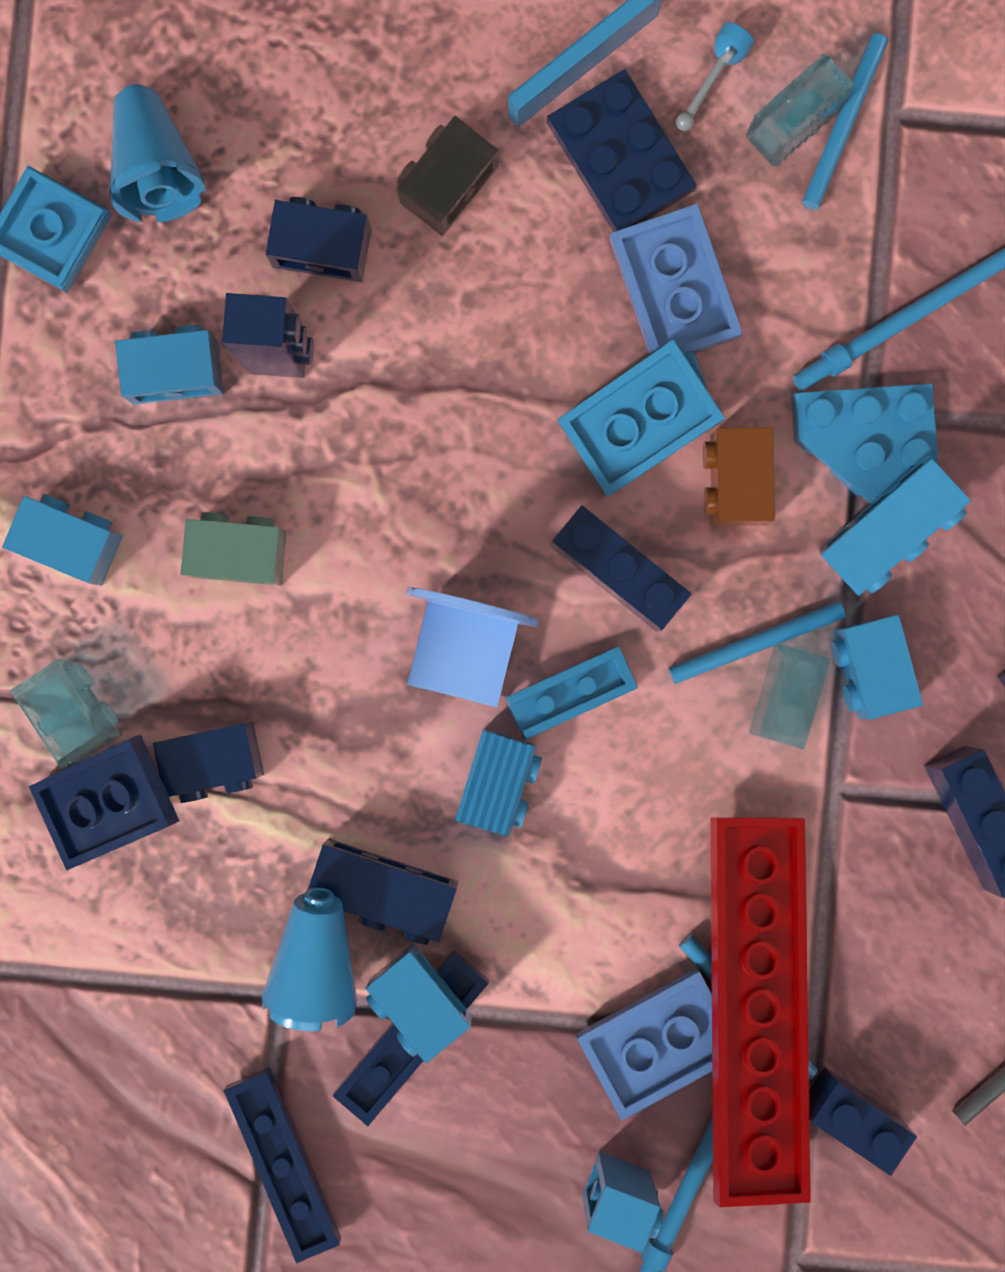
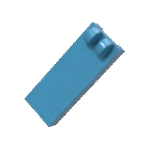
M618 646L504 698L508 705V711L515 720L514 724L517 731L520 732L523 740H526L631 692L638 687Z

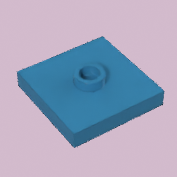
M27 165L0 213V256L59 290L68 293L112 214L104 207Z

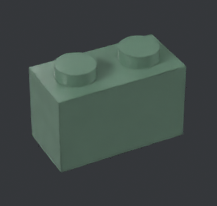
M201 512L200 520L186 519L180 575L191 578L281 586L286 531L280 527H274L275 519L247 516L246 524L228 523L229 515L213 512Z

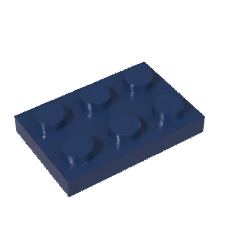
M626 69L547 116V125L613 232L642 223L695 191L697 184Z
M141 734L28 786L66 871L180 821Z

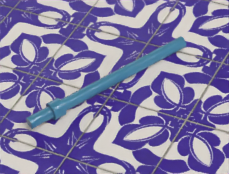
M1005 248L846 344L841 345L837 343L823 351L820 355L821 359L792 376L795 386L798 390L803 391L828 375L834 377L850 368L852 361L999 273L1005 269Z
M713 1116L662 1221L658 1235L655 1239L649 1238L641 1254L643 1263L639 1272H665L674 1254L671 1247L713 1161Z

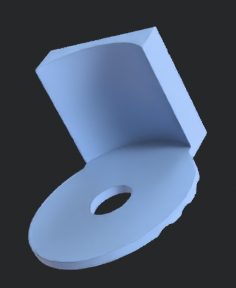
M408 587L406 595L428 602L407 685L497 708L518 624L538 627L539 620L480 602Z

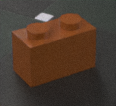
M773 427L717 428L710 435V441H704L703 467L704 469H711V487H705L704 489L705 515H712V526H760L774 522Z

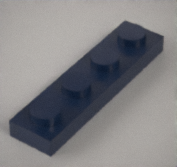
M455 950L450 953L436 970L467 1009L489 984V979ZM393 1022L333 1093V1097L366 1126L371 1124L423 1062V1059L418 1054L412 1057L402 1047L396 1036L399 1030Z
M270 1067L228 1084L224 1089L225 1096L296 1264L339 1246L342 1237Z

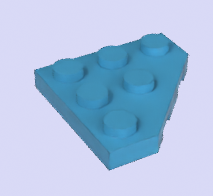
M932 384L795 393L791 396L794 442L808 454L812 453L830 469L829 472L855 495H860L869 504L874 502L925 456H930L938 464Z

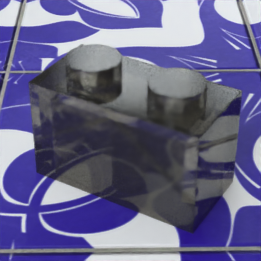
M456 116L451 119L446 127L441 124L432 132L426 143V152L417 163L414 160L410 161L403 168L397 179V192L400 204L442 237L499 167V150Z

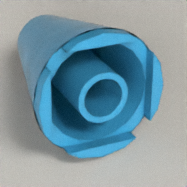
M140 84L129 85L115 96L113 102L110 196L113 207L121 216L136 222H143L141 215H156L158 223L186 216L201 204L200 194L202 191L205 193L206 189L203 176L159 94L152 88Z
M311 888L295 898L262 994L263 1010L266 1007L270 1010V1019L290 1029L311 1032L321 1031L322 1022L336 1020V1027L344 1025L354 1016L357 1005V993L343 904L338 897L334 896L333 892L325 888Z

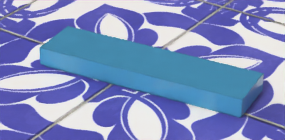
M662 0L625 1L509 94L508 117L516 127L519 128L654 20L659 14Z

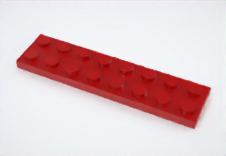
M710 817L713 1202L720 1208L811 1203L805 818Z

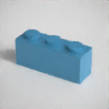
M927 455L820 547V555L858 596L867 589L870 593H874L891 579L893 574L889 570L902 559L911 562L927 549L930 544L926 539L940 527L947 531L960 522L967 514L964 507L971 500L943 469Z

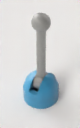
M725 22L721 27L713 45L714 54L718 60L686 112H682L677 116L676 126L679 130L688 131L693 127V116L724 66L741 63L752 49L755 41L744 28L731 22Z

